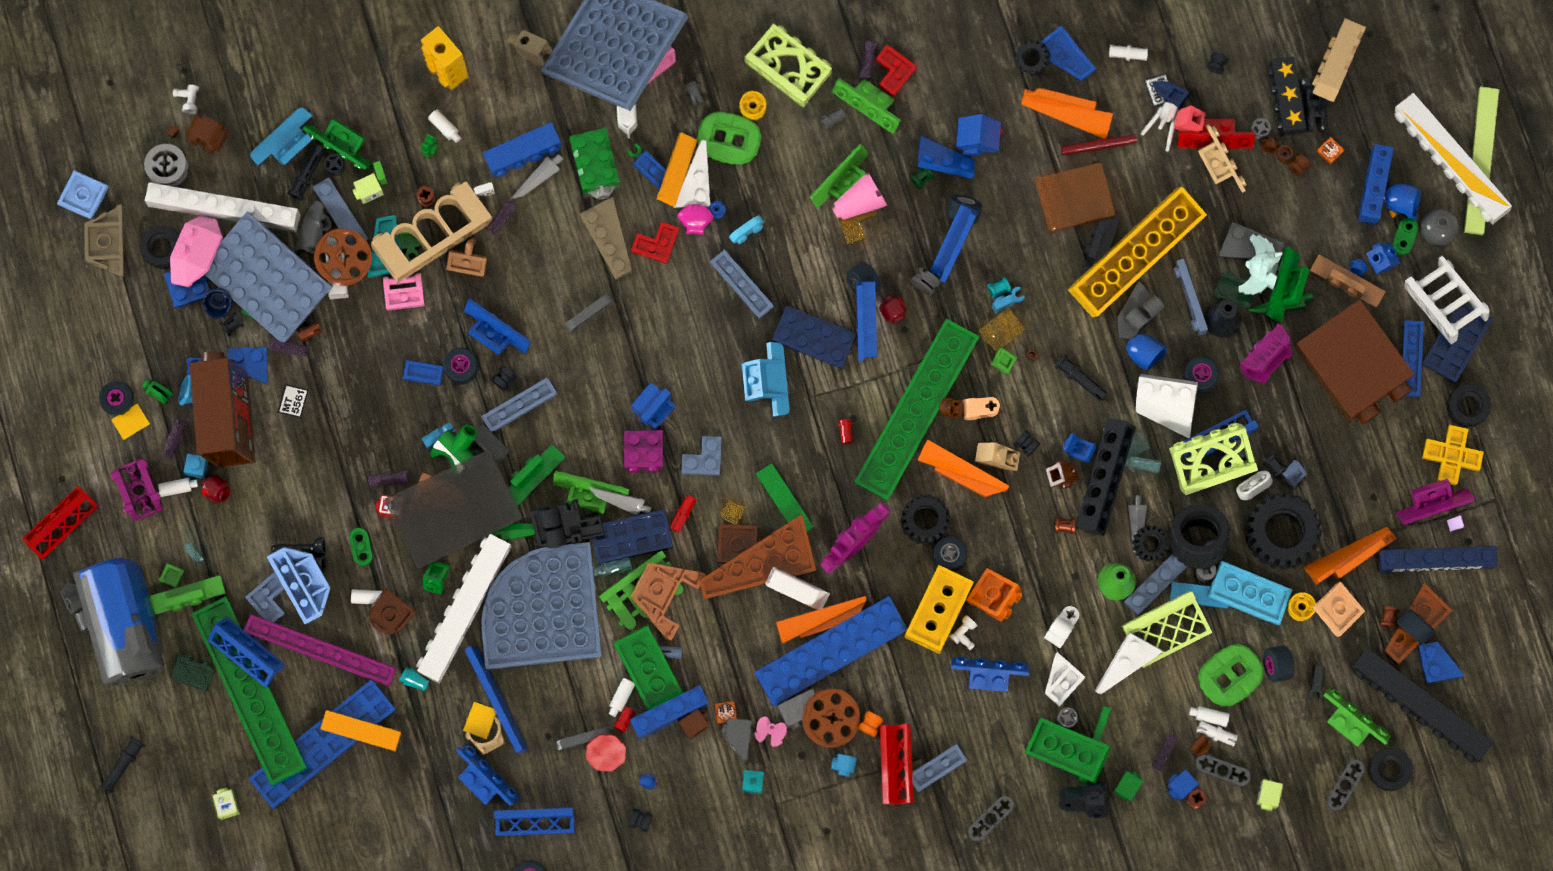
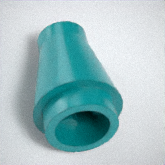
M406 667L399 681L403 682V685L425 691L429 680L425 679L412 667L411 669Z

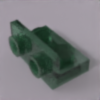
M1222 272L1213 298L1232 300L1237 306L1249 309L1254 295H1245L1244 292L1239 293L1238 288L1247 282L1249 278L1241 279L1236 277L1234 273Z
M187 654L177 655L175 658L177 661L170 679L207 692L216 671L211 668L212 664L203 660L200 663L193 661L194 657Z

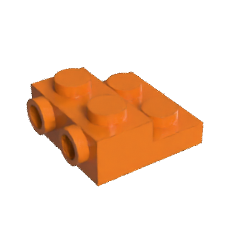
M986 568L968 596L967 602L1002 622L1004 618L1008 619L1010 617L1011 607L1014 602L1018 603L1020 601L1022 589L1018 584Z

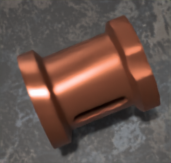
M427 186L419 188L417 198L420 205L423 207L432 206L435 202L433 190ZM424 194L428 195V199H424Z
M1056 516L1054 533L1067 532L1074 535L1075 518L1061 519L1059 516Z
M1382 606L1383 616L1379 626L1387 629H1396V616L1400 610L1395 607Z
M1201 789L1191 791L1187 796V803L1192 808H1199L1206 802V795ZM1196 794L1199 795V799L1201 800L1197 803H1195V799L1192 798V796H1195Z

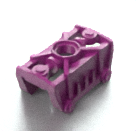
M1278 323L1272 332L1269 331L1248 352V357L1240 362L1243 375L1256 382L1265 384L1269 380V376L1285 359H1290L1293 355L1292 347L1290 346L1291 341L1283 326Z
M142 458L114 469L110 475L111 479L114 482L116 481L125 504L123 505L124 512L129 514L134 521L162 511L159 502L161 495L155 492L147 471L148 463ZM136 465L138 466L140 473L142 475L141 479L139 478V476L135 475ZM122 470L131 475V484L124 480ZM137 485H142L144 487L143 494L136 495L134 488ZM147 496L151 498V501L155 506L156 510H153L150 506H147ZM137 501L143 505L141 516L138 515L135 508Z

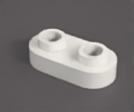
M1268 471L1257 472L1238 485L1236 492L1241 500H1251L1269 488L1273 479Z

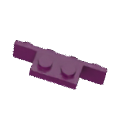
M1444 479L1411 490L1414 506L1397 511L1396 515L1402 524L1412 523L1461 505H1467L1475 501V497L1468 488L1452 493L1450 481Z

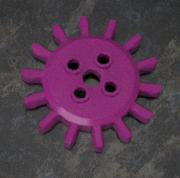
M879 503L875 509L872 508L861 518L859 516L855 518L847 531L844 529L837 536L838 539L835 541L830 553L823 558L820 566L827 573L831 574L837 567L839 568L851 559L875 535L881 527V523L888 518L887 515L891 510L884 503Z

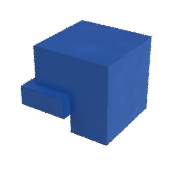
M983 114L959 118L956 147L962 149L963 155L966 157L982 155V151L986 153L999 151L1001 122Z
M650 383L631 405L632 412L641 419V422L657 430L675 409V404L669 400L671 393L666 388L661 391L654 384Z

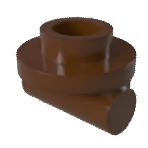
M1201 733L1189 748L1197 755H1203L1209 751L1211 741Z

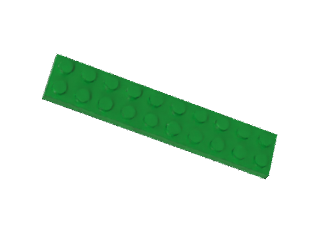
M948 319L944 321L854 484L888 502L937 415L940 402L947 397L980 336Z
M224 597L191 613L271 786L308 769L270 687L265 688L207 641L215 624L226 617L241 628L228 598ZM217 633L215 639L223 643L222 637ZM230 646L232 652L238 655L237 649L234 646ZM245 658L246 664L252 667L253 665L251 660L249 658ZM260 670L261 676L264 677L262 670Z

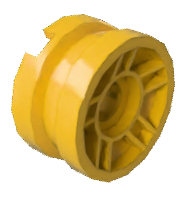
M750 91L742 96L740 111L743 117L752 121L763 117L766 111V100L762 94ZM750 103L756 104V108H750Z
M1297 593L1287 604L1288 614L1296 621L1308 620L1315 612L1312 607L1316 602L1310 594ZM1300 603H1303L1304 610L1298 608Z

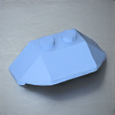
M284 547L267 556L304 624L322 616L331 587L313 555Z

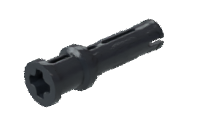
M319 145L314 146L301 174L295 177V183L292 189L288 191V195L294 199L303 201V195L307 187L311 185L310 179L326 151L323 147Z
M1066 354L1056 364V369L1059 368L1067 375L1068 379L1075 380L1100 402L1108 393L1080 370L1079 365H1075L1067 359Z
M130 736V742L126 748L120 751V759L100 786L105 790L110 783L106 790L109 793L112 792L129 764L136 761L135 757L140 749L146 746L133 736Z

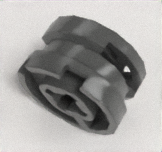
M918 268L916 271L917 275L913 276L910 281L917 289L932 296L935 292V287H938L941 282L931 272H925L924 268Z

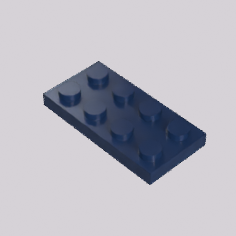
M1465 303L1450 314L1448 321L1450 324L1456 323L1475 309ZM1478 316L1458 330L1457 341L1453 344H1450L1440 332L1422 365L1455 384L1493 318L1489 316L1488 320L1484 321L1481 316Z
M786 305L773 335L772 342L780 343L787 348L843 369L857 334Z
M665 509L602 523L605 534L592 537L598 565L673 548Z

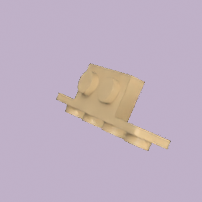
M1207 124L1206 127L1214 142L1198 150L1215 184L1233 175L1242 193L1245 192L1244 186H1246L1242 175L1238 177L1234 171L1238 168L1233 159L1228 160L1226 153L1229 151L1224 142L1219 143L1217 137L1220 135L1215 126L1211 127Z

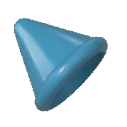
M187 375L181 384L178 395L180 405L193 403L190 375Z

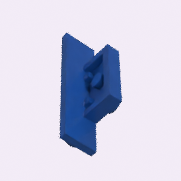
M470 298L468 299L464 312L477 320L468 334L498 355L509 344L522 353H527L531 341L526 336L521 335L509 324L504 323L496 315L488 312L479 303L474 302Z
M962 656L951 659V669L970 670V689L1008 692L1009 674L1029 676V665L1023 662L1006 663L1003 660H996L994 662L983 658L972 660Z
M466 743L456 750L469 764L458 778L485 805L497 793L510 806L520 800L517 792L505 783L502 776L496 773L489 763L476 753L472 746Z

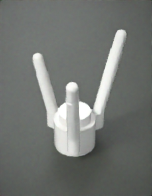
M1165 102L1162 108L1159 107L1155 116L1141 132V135L1143 136L1159 116L1162 119L1158 127L1159 129H1162L1165 122L1171 121L1166 145V152H1168L1178 108L1172 103Z

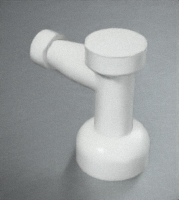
M188 85L187 90L174 89V97H188L187 103L182 106L184 113L197 114L198 108L195 105L196 92H199L198 86Z
M965 615L962 619L963 624L954 634L951 633L949 637L956 644L961 642L971 650L975 644L971 643L964 634L968 629H975L977 624Z

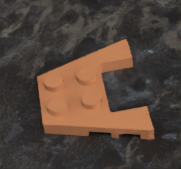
M648 563L631 598L667 640L672 641L679 625L664 617V614L679 584L682 581L694 589H699V580L706 574Z

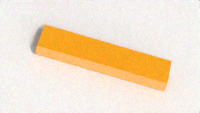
M682 132L678 135L657 196L658 200L673 207L676 205L698 140Z
M327 710L320 728L327 732L395 752L401 736L399 731Z

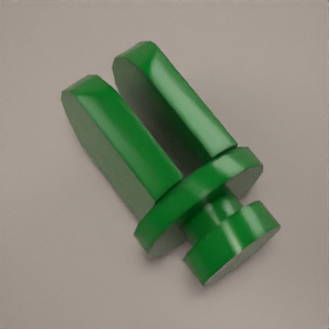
M148 378L142 385L143 389H147V395H151L162 404H165L168 401L167 398H170L172 395L157 380L152 382Z

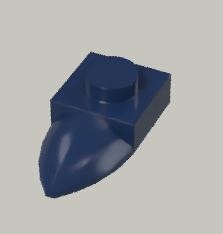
M1167 81L1152 82L1153 88L1163 98V101L1174 104L1179 110L1190 96L1188 91Z

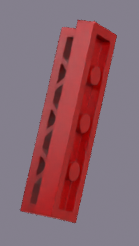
M78 485L30 530L22 540L43 560L99 506ZM87 499L92 505L87 510L80 511V505ZM69 515H76L75 521L72 524H66V518ZM55 528H61V534L58 537H51L52 531ZM40 542H47V548L41 553L35 548Z
M910 724L897 726L882 725L880 726L883 804L914 803ZM904 729V737L901 741L899 738V730ZM902 749L905 751V757L903 758V760L900 758V752ZM903 769L906 773L904 779L901 778V771ZM904 788L906 790L907 799H902V790Z

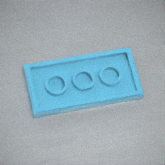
M1220 561L1207 597L1279 626L1293 589Z

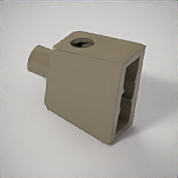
M525 30L521 31L520 35L513 32L509 36L508 42L513 44L518 55L541 68L552 53L547 40Z

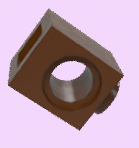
M697 709L678 723L689 740H691L709 727L707 722L710 720L704 711L700 713Z

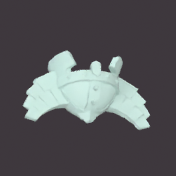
M1252 234L1250 238L1256 255L1251 260L1246 261L1245 265L1249 269L1251 277L1247 282L1238 287L1239 293L1244 292L1245 295L1261 293L1266 287L1273 290L1276 282V272L1282 252H1275L1273 244L1267 238L1264 239L1260 235L1256 237Z

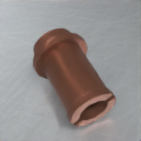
M316 321L304 329L300 328L297 335L301 342H308L309 338L322 333V329H320L321 327Z

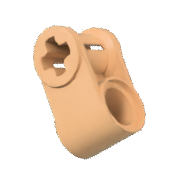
M994 397L962 400L964 420L994 417L999 412L1000 404ZM989 403H992L993 406H996L994 407L993 411H990L989 408H986L988 407Z

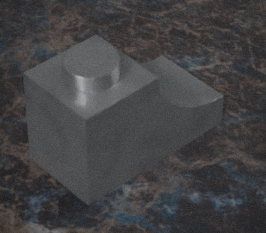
M813 689L777 706L787 729L792 727L794 730L803 725V710L807 701L815 694Z

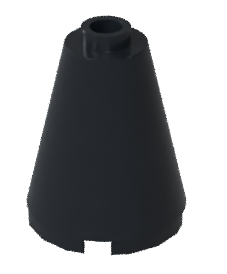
M1232 300L1215 301L1206 308L1204 313L1208 332L1212 335L1226 338L1232 336L1240 328L1242 321L1241 313L1236 303Z

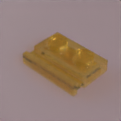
M1007 308L978 330V332L996 353L999 348H1003L1024 332L1025 327L1021 325L1012 311Z

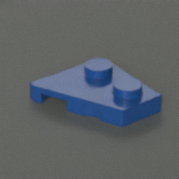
M1438 642L1417 646L1426 684L1463 677L1462 671Z

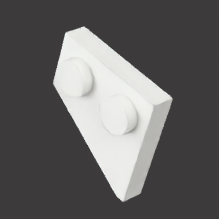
M1058 652L1053 660L1045 695L1060 707L1084 680L1085 676Z

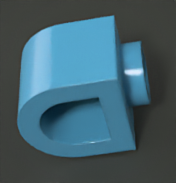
M838 754L837 758L833 757L831 769L838 771V775L849 777L850 773L854 774L857 758Z

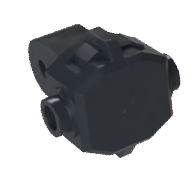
M1097 779L1095 783L1087 781L1083 787H1065L1060 790L1059 808L1063 811H1084L1089 818L1095 819L1107 817L1109 814L1110 793L1106 780Z

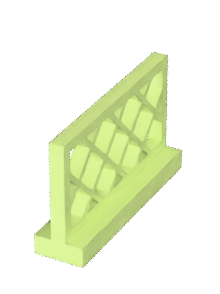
M1188 591L1121 625L1126 636L1129 632L1134 634L1139 631L1145 633L1143 639L1145 641L1148 634L1158 637L1156 647L1159 646L1161 639L1171 642L1169 650L1162 651L1161 654L1143 665V668L1212 633L1192 591ZM1191 604L1196 609L1194 618L1183 615L1185 608ZM1171 614L1180 616L1176 627L1166 624L1168 616ZM1182 617L1193 620L1189 631L1179 628ZM1195 621L1203 623L1206 631L1201 634L1193 633ZM1155 622L1162 624L1159 636L1149 633L1151 624ZM1165 626L1175 629L1172 640L1162 637ZM1178 630L1189 633L1187 640L1183 643L1175 641Z

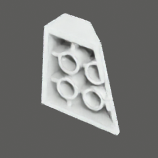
M1141 374L1138 382L1135 412L1190 438L1198 382Z

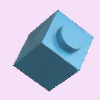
M187 454L184 473L187 477L205 479L208 473L209 462L199 455Z

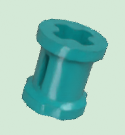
M1003 277L1001 281L994 284H987L993 300L999 295L1012 292L1006 277Z

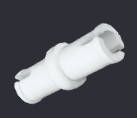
M1110 45L1109 57L1147 61L1148 49L1132 48L1131 45H1127V47Z
M1200 721L1197 733H1203L1211 737L1213 741L1219 740L1232 747L1235 745L1234 741L1237 740L1238 735L1222 730L1220 726L1215 727Z

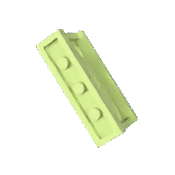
M772 24L755 47L745 56V63L804 108L809 99L832 74L831 65L825 59L820 60L812 49H806L802 46L798 38L789 36L782 26ZM773 37H778L781 39L782 44L777 45L774 42L775 50H771L769 40ZM765 45V48L768 52L763 54L759 58L756 57L758 52ZM786 55L797 56L800 74L788 72L781 76L779 74L781 64L778 57ZM772 59H774L777 64L775 68L769 67L770 63H774ZM812 67H817L821 71L820 76L815 79L806 77V74L814 75L816 73L811 71ZM790 77H797V78H799V80L796 79V78H794V79H795V82H794V83H790L788 79H789ZM805 82L812 83V87L804 94L802 91Z
M1239 423L1230 424L1228 428L1223 430H1213L1206 436H1195L1186 443L1178 442L1174 444V447L1169 448L1180 489L1185 495L1258 471L1246 428ZM1237 435L1240 437L1241 442L1236 449L1232 450L1231 448L1235 446L1236 440L1230 443L1229 438ZM1210 447L1226 453L1220 460L1218 470L1216 471L1206 464H1200ZM1243 448L1247 458L1245 461L1237 454ZM1191 452V456L1186 458L1192 462L1191 465H1185L1181 462L1182 454ZM1227 460H1228V462H1231V465H1230V466H1228V467H1225V466H1224V463H1225ZM1199 468H1205V469H1207V474L1201 475V472H1202L1203 470H1198V469H1199ZM1183 469H1190V480L1186 481Z

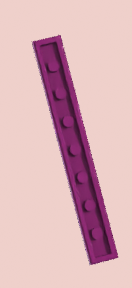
M250 614L244 629L249 635L370 680L372 679L389 687L397 669Z

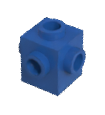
M1380 242L1372 246L1373 250L1366 253L1369 263L1374 268L1376 274L1386 272L1400 264L1396 250L1391 243L1383 244Z

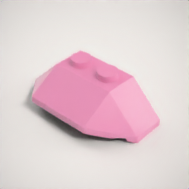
M198 216L184 224L170 256L172 284L190 287L193 282L209 271L223 239L216 219Z

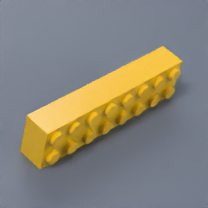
M1183 187L1175 189L1067 290L1092 318L1099 316L1207 214Z

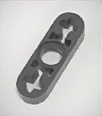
M609 293L605 294L567 321L565 327L570 333L577 331L611 307L615 300Z
M600 728L555 741L556 750L559 752L587 745L599 734L611 735L610 728Z
M1201 755L1195 761V768L1198 772L1236 786H1245L1251 779L1247 769L1208 755ZM1206 759L1209 765H1213V762H1216L1213 773L1210 772L1212 769L1210 767L1202 769L1199 761ZM1220 765L1228 768L1226 776L1218 774L1217 768ZM1232 768L1235 769L1234 774L1239 775L1243 772L1246 780L1239 782V778L1232 776V780L1229 779Z
M1352 760L1346 765L1327 797L1326 805L1331 811H1339L1344 807L1362 777L1365 767L1360 760ZM1351 765H1359L1358 769L1360 770V772L1354 773L1352 778L1345 776L1346 773L1347 775L1351 774L1353 770L1350 767ZM1342 780L1350 782V790L1344 791L1341 789L1340 783ZM1339 793L1346 795L1345 798L1343 796L1339 798L1340 806H1332L1331 798L1335 799Z
M1008 796L1000 797L969 827L968 837L975 842L981 841L1013 810V800ZM1000 801H1008L1010 809H1003L1000 812L1003 816L1000 817L993 808L996 807L998 810L1001 807ZM992 813L996 816L994 824H988L985 821L987 814ZM981 820L983 825L989 828V830L986 831L984 828L980 832L981 837H973L972 829H978L981 826L978 822Z

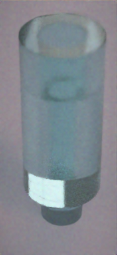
M1130 456L1126 460L1125 466H1128V470L1159 474L1161 461Z
M629 557L599 564L600 567L593 568L594 576L602 575V578L632 571Z

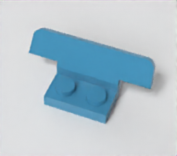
M304 108L297 109L251 152L250 157L258 166L270 154L282 165L291 160L312 140L300 127L313 115Z
M769 342L766 343L768 359H757L742 363L745 401L772 398L773 417L785 416L789 413L790 409L784 347L780 343Z

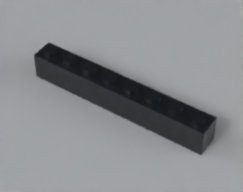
M1366 648L1350 668L1357 678L1361 680L1364 678L1368 681V685L1373 690H1380L1384 693V697L1389 702H1396L1400 705L1401 711L1405 714H1412L1416 717V722L1421 726H1427L1433 730L1432 734L1439 739H1445L1450 748L1455 751H1461L1464 754L1463 757L1469 762H1480L1494 743L1369 648Z

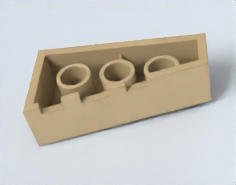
M1344 19L1337 36H1332L1328 45L1331 50L1327 49L1323 57L1326 62H1321L1318 72L1321 74H1317L1312 85L1315 86L1313 94L1334 102L1366 27Z

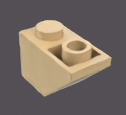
M995 442L978 443L975 462L988 467L1017 471L1020 452Z

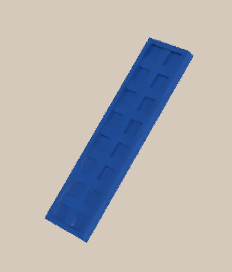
M887 596L754 673L772 706H775L908 629L890 596Z
M371 679L332 712L379 725L394 713L396 709ZM322 719L295 740L308 769L274 786H271L263 767L248 779L272 809H275L358 742V740L321 730Z

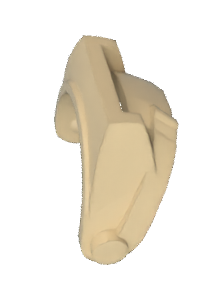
M494 717L495 723L498 725V732L490 742L478 743L471 738L469 732H466L467 740H471L477 750L483 755L505 744L501 722L498 717Z

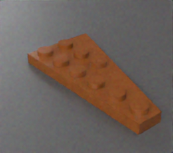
M799 515L701 578L699 583L703 598L707 599L765 584L773 567L793 576L816 571L803 515Z

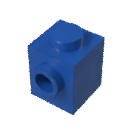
M1185 769L1180 775L1175 773L1168 780L1170 784L1167 786L1169 789L1167 792L1174 800L1178 799L1181 801L1199 783Z

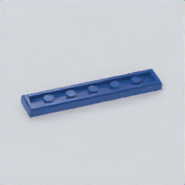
M470 646L466 648L465 652L517 753L527 751L529 748L490 671L485 669V661L478 647Z

